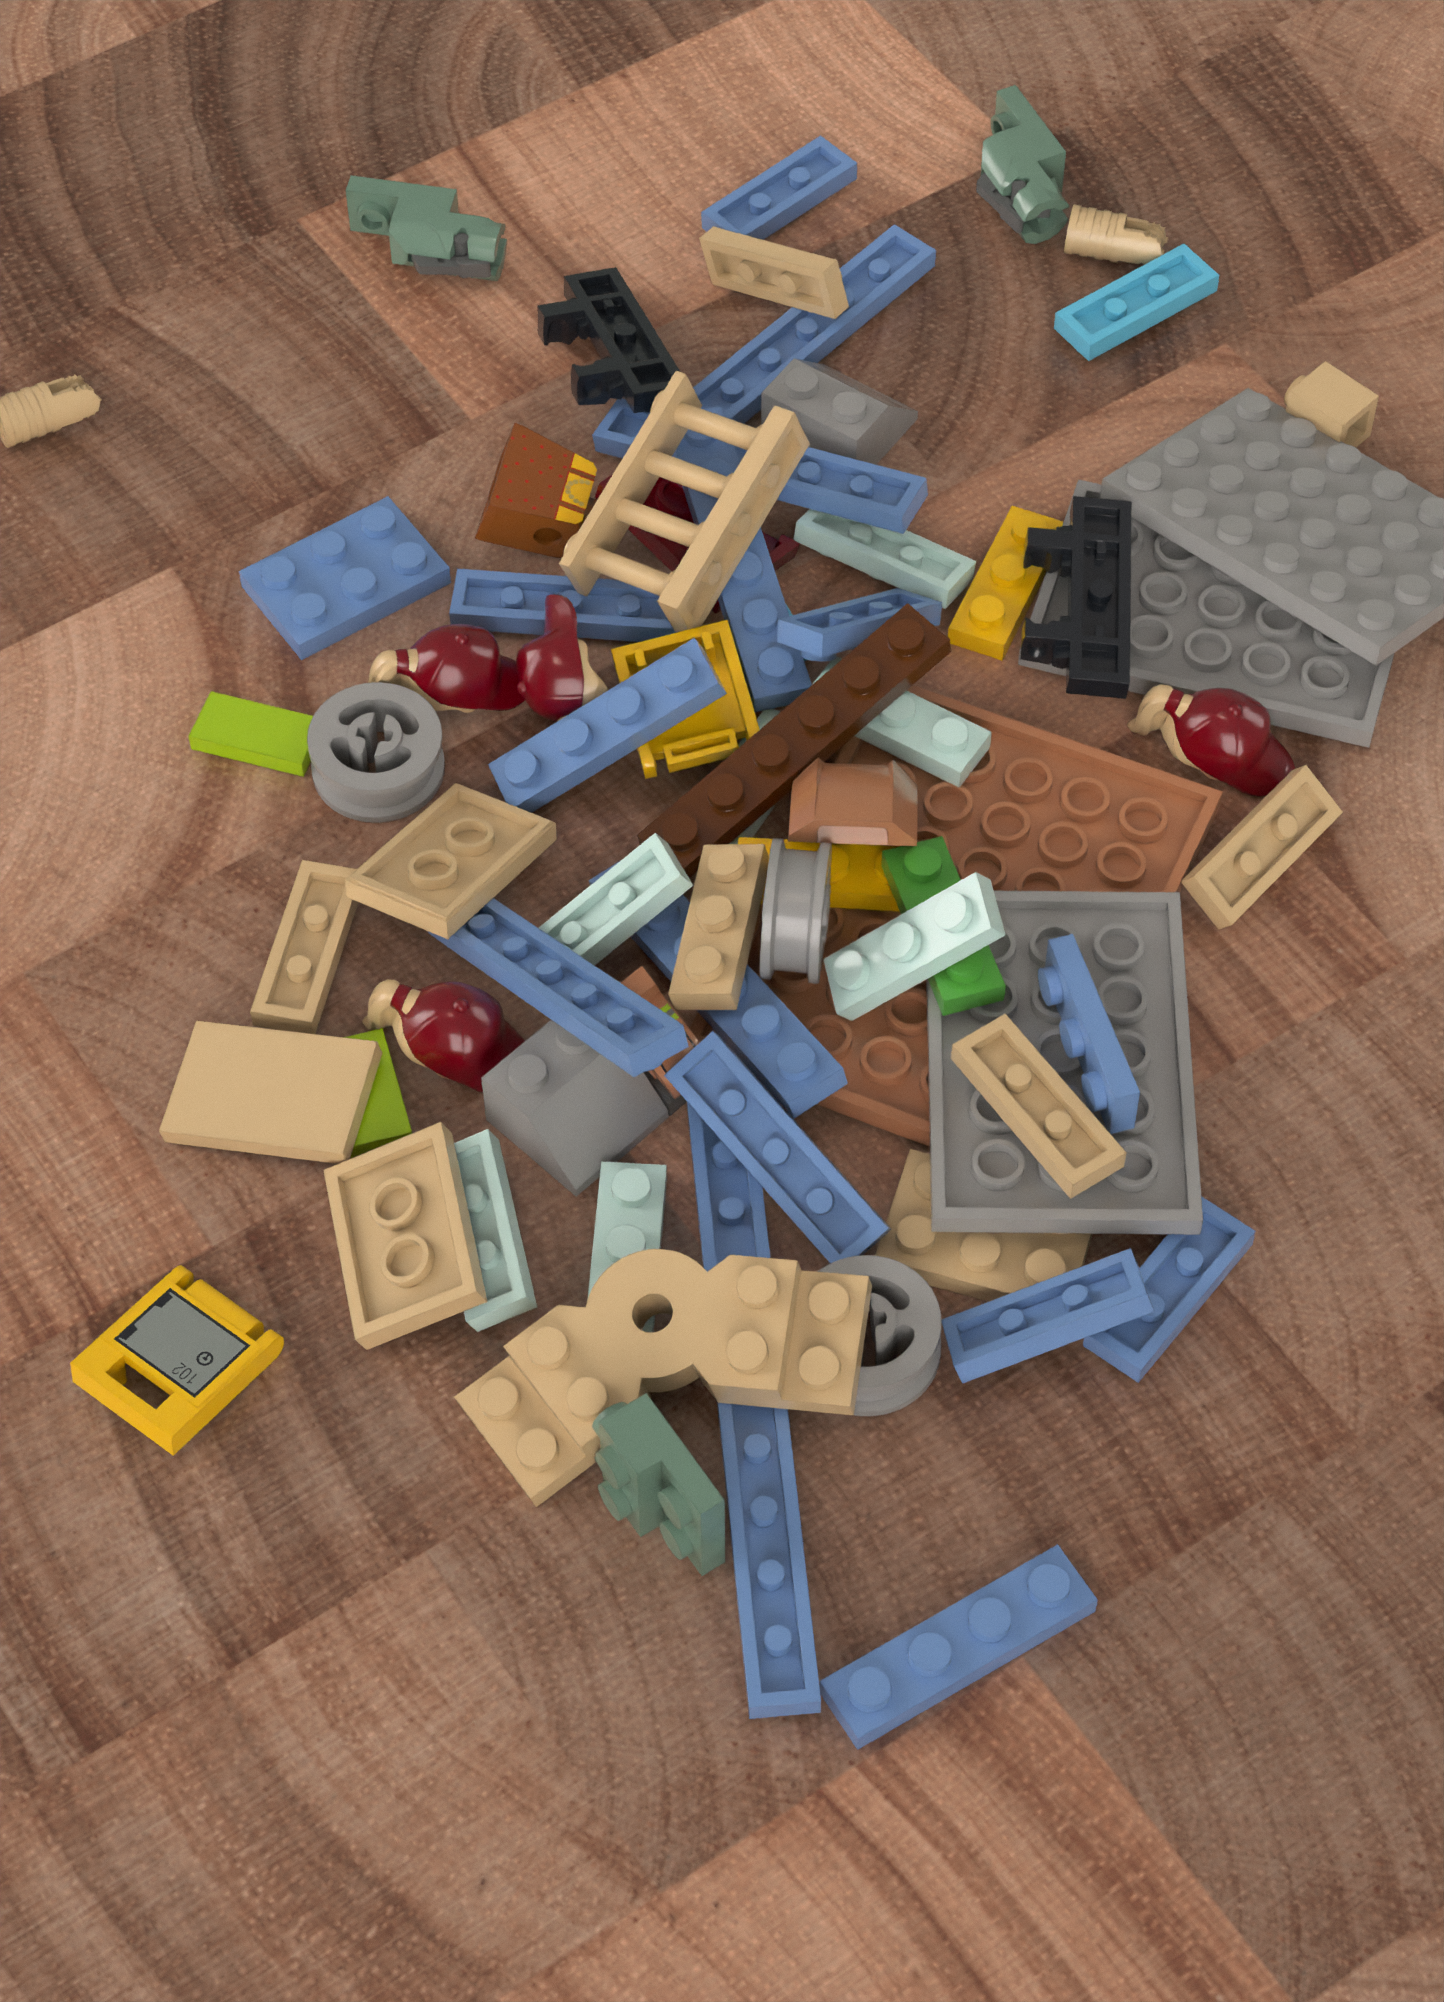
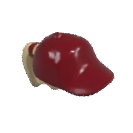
M558 594L546 596L544 634L525 644L516 656L519 682L517 684V691L523 695L529 707L536 714L547 720L558 722L608 691V688L589 663L586 643L577 638V616L571 601L567 597Z
M471 624L443 625L423 635L410 649L381 652L372 663L368 683H391L413 690L425 698L435 711L455 709L464 713H470L476 709L507 711L516 708L525 701L523 695L517 691V684L519 682L516 660L500 655V649L494 636L485 628Z
M1160 684L1152 687L1146 693L1139 706L1137 716L1127 723L1128 728L1132 732L1143 736L1151 731L1160 729L1171 754L1176 759L1201 770L1209 779L1220 780L1247 795L1267 796L1295 769L1289 752L1270 732L1271 720L1268 710L1251 696L1234 689L1210 688L1192 694H1185L1181 690L1173 689L1170 685Z
M387 979L380 982L374 988L369 998L368 1015L362 1020L364 1026L369 1030L384 1029L392 1026L401 1050L411 1061L433 1070L442 1078L451 1079L483 1093L481 1077L525 1042L520 1034L504 1019L503 1009L495 997L480 988L463 982L447 981L434 983L421 989H414L400 984L397 980Z

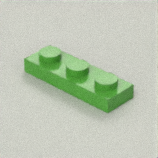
M942 836L917 842V846H900L882 851L881 867L901 914L961 881ZM989 945L928 978L943 1016L1003 1001L1005 997L1006 985Z

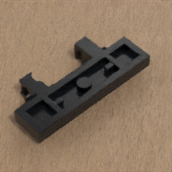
M615 267L564 276V296L567 301L538 305L537 331L545 346L550 342H563L570 345L578 336L582 340H586L589 337L600 355L601 360H596L591 365L579 366L572 364L571 390L578 405L606 404L610 398L621 400L624 397L633 413L651 412L652 403L657 394L665 390L675 371L680 372L618 269Z
M1073 496L1069 526L1056 527V530L1028 527L1024 543L1023 568L1027 569L1031 565L1042 567L1050 574L1060 569L1059 576L1064 578L1068 576V616H1060L1059 621L1052 620L1048 624L1034 623L1029 618H1025L1021 632L1020 659L1048 665L1052 663L1054 667L1066 668V693L1127 698L1130 685L1132 501Z

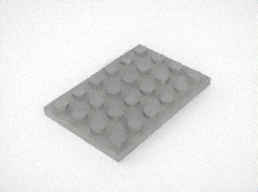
M1250 388L1245 389L1102 479L1100 498L1132 501L1131 517L1374 665L1384 661L1444 618V499L1411 482L1401 473L1392 471L1361 453L1356 447L1345 444L1342 441L1338 442L1317 430L1315 425L1309 420L1292 416L1286 412L1285 408Z
M1078 479L1073 496L1100 498L1101 484ZM1072 499L1062 526L1070 525ZM1131 517L1130 685L1128 691L1146 695L1152 687L1160 684L1170 685L1173 689L1181 690L1185 694H1192L1210 688H1230L1245 693L1260 702L1269 712L1271 725L1367 748L1370 747L1395 653L1378 665L1372 664ZM1060 569L1051 574L1046 572L1030 618L1032 622L1048 624L1052 620L1059 621L1060 616H1068V576L1065 578L1059 576ZM1020 647L1018 665L1066 676V668L1054 667L1052 663L1048 665L1020 659Z
M994 891L1006 935L989 944V947L1006 985L1004 1000L943 1016L929 981L926 979L931 1232L1200 1235L1203 1224L1180 892ZM1073 934L1140 1091L1135 1127L1111 1134L1127 1152L1124 1167L1071 1199L951 1060L952 1044L1006 1014L1088 1108L1081 1084V1076L1084 1072L1078 1058L1070 1059L1065 1053L1059 1030V1023L1062 1019L1056 1005H1046L1038 982V969L1045 967L1048 940ZM1100 1111L1092 1112L1106 1128Z

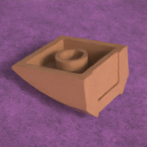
M818 757L793 780L788 842L917 846V784L894 760L888 765L824 763Z

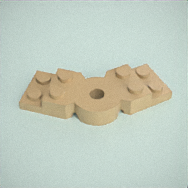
M666 1249L638 1251L619 1259L603 1272L589 1294L586 1307L557 1305L505 1344L503 1347L509 1356L454 1396V1398L533 1504L538 1507L596 1463L595 1453L600 1449V1438L593 1430L592 1424L602 1411L619 1402L628 1404L646 1393L651 1399L649 1392L675 1390L692 1383L699 1377L718 1403L854 1415L872 1284L869 1276L801 1270L797 1260L729 1255L707 1272L697 1261L680 1252ZM660 1313L672 1315L671 1321L664 1329L652 1333L642 1331L645 1323L652 1316Z

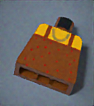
M514 423L500 456L475 539L562 558L566 543L571 536L578 533L597 499L590 497L597 472L594 463L527 427Z

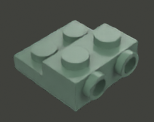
M646 1393L628 1404L625 1402L613 1404L602 1411L592 1424L593 1430L600 1438V1449L595 1453V1461L600 1467L603 1476V1482L598 1484V1490L612 1516L618 1521L626 1517L640 1537L659 1527L663 1539L676 1558L682 1560L688 1556L701 1576L725 1563V1500Z

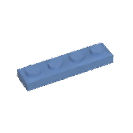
M457 569L449 612L450 624H471L483 627L491 632L543 635L546 596L558 594L567 597L575 608L577 638L641 642L677 633L657 602L660 596L619 580L598 578L588 596L577 593L567 576Z
M694 637L488 765L506 803L532 813L726 695L727 692L704 648Z
M712 1031L664 1075L829 1263L847 1257L864 1255L891 1230L886 1222L716 1032Z
M1057 1544L820 1680V1695L858 1750L1094 1613L1098 1599Z

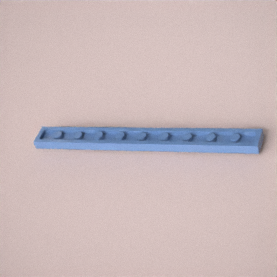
M687 1102L703 1268L708 1272L729 1255L770 1258L762 1186ZM717 1402L749 1719L821 1713V1695L788 1409Z

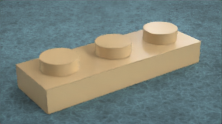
M714 226L699 238L713 285L836 319L849 308L842 274L836 259Z
M1307 765L1296 768L1181 883L1218 930L1231 926L1343 812Z
M765 844L703 845L668 993L674 1010H737L767 876L769 856Z
M302 860L250 1010L253 1026L299 1033H316L359 903L346 897L345 879L356 869Z
M1006 1014L952 1044L951 1060L1070 1199L1124 1167L1127 1152Z

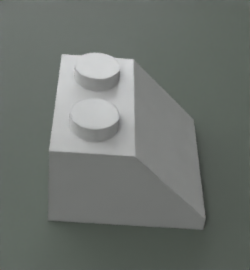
M795 358L761 393V425L765 422L774 405L793 411L810 443L808 447L876 465L918 419V411L827 365Z
M550 1020L481 1077L486 1120L576 1197L600 1177L601 1161H619L669 1118L668 1109L644 1072L636 1077H632L553 1020Z

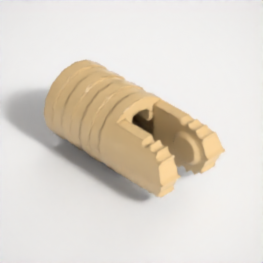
M1074 204L1068 224L1064 253L1070 255L1077 254L1086 258L1087 256L1093 257L1097 260H1109L1113 263L1123 261L1133 264L1143 263L1145 265L1164 254L1165 250L1162 247L1167 243L1168 237H1166L1165 227H1161V224L1127 217L1128 214L1125 213L1118 214L1109 210L1102 211L1097 210V208L1082 207V205Z
M75 374L74 376H68L66 379L60 378L48 383L40 382L35 384V386L7 393L5 396L0 397V438L5 447L10 448L18 443H25L33 438L45 436L47 433L60 431L64 426L95 415L99 411L102 399L94 393V389L83 381L84 379L81 375L76 376Z

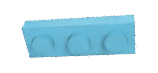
M1182 244L1055 313L1054 329L1083 357L1090 361L1216 292L1219 274L1187 245Z

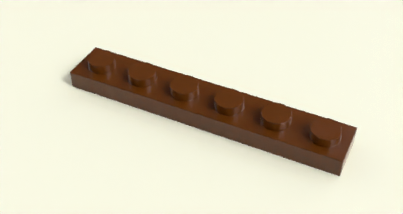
M907 603L637 835L639 844L641 845L654 833L658 834L669 844L687 876L690 878L698 871L703 845L730 844L792 790L793 780L818 757L823 762L826 761L951 652L950 639Z

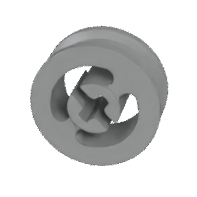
M383 682L355 685L339 691L327 699L315 712L310 722L307 743L314 786L321 799L337 813L362 822L380 823L394 821L420 810L438 792L445 773L441 723L432 705L415 691L400 685ZM377 732H384L385 741L378 743ZM375 761L376 773H369L368 763Z
M773 838L762 908L761 979L771 980L776 970L807 973L809 983L819 984L829 922L832 843L821 842L818 851L786 849L784 839Z
M861 1255L847 1257L832 1262L817 1271L869 1276L872 1284L870 1327L872 1340L875 1343L876 1366L863 1367L862 1354L854 1415H885L900 1410L918 1399L935 1378L941 1359V1311L937 1298L929 1284L916 1271L905 1264L881 1256Z

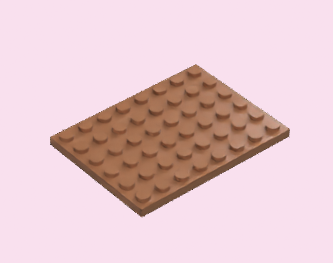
M914 685L907 691L992 732L989 750L960 787L948 783L856 736H853L845 743L835 761V764L888 765L894 760L917 784V842L942 836L960 879L962 880L977 872L991 879L994 891L1181 892L1183 887L1181 881L1189 874L1220 808L1223 791ZM760 904L747 961L749 967L759 977L763 904ZM830 908L823 959L901 915L900 911ZM824 960L819 984L809 983L807 973L776 970L771 980L761 979L844 1069L848 1084L816 1105L930 1147L926 980L851 1021L836 1014ZM697 1013L689 1028L699 1042L712 1031L715 1032L699 1013Z

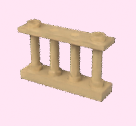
M675 371L665 390L660 391L655 397L651 413L578 533L571 536L566 543L563 557L559 562V565L577 593L588 596L600 574L660 596L657 602L673 629L677 632L703 625L810 445L795 412L775 405L765 422L757 428L701 409L702 404L687 375L679 371ZM688 429L747 450L735 472L728 476L675 458L672 455ZM659 477L718 498L707 519L699 525L643 505ZM630 525L689 547L677 569L669 574L615 554L614 551Z

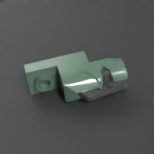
M1013 85L997 91L995 115L991 117L993 135L983 141L981 177L977 180L976 191L1000 214V218L1021 236L1025 243L1037 244L1049 240L1058 234L1069 220L1064 214L1063 209L1070 206L1061 193L1066 151L1019 88Z
M350 176L346 188L350 231L389 236L393 264L414 266L417 272L422 275H458L460 278L470 277L491 281L499 280L506 255L507 239L501 238L504 235L506 225L482 216L460 214L457 189Z

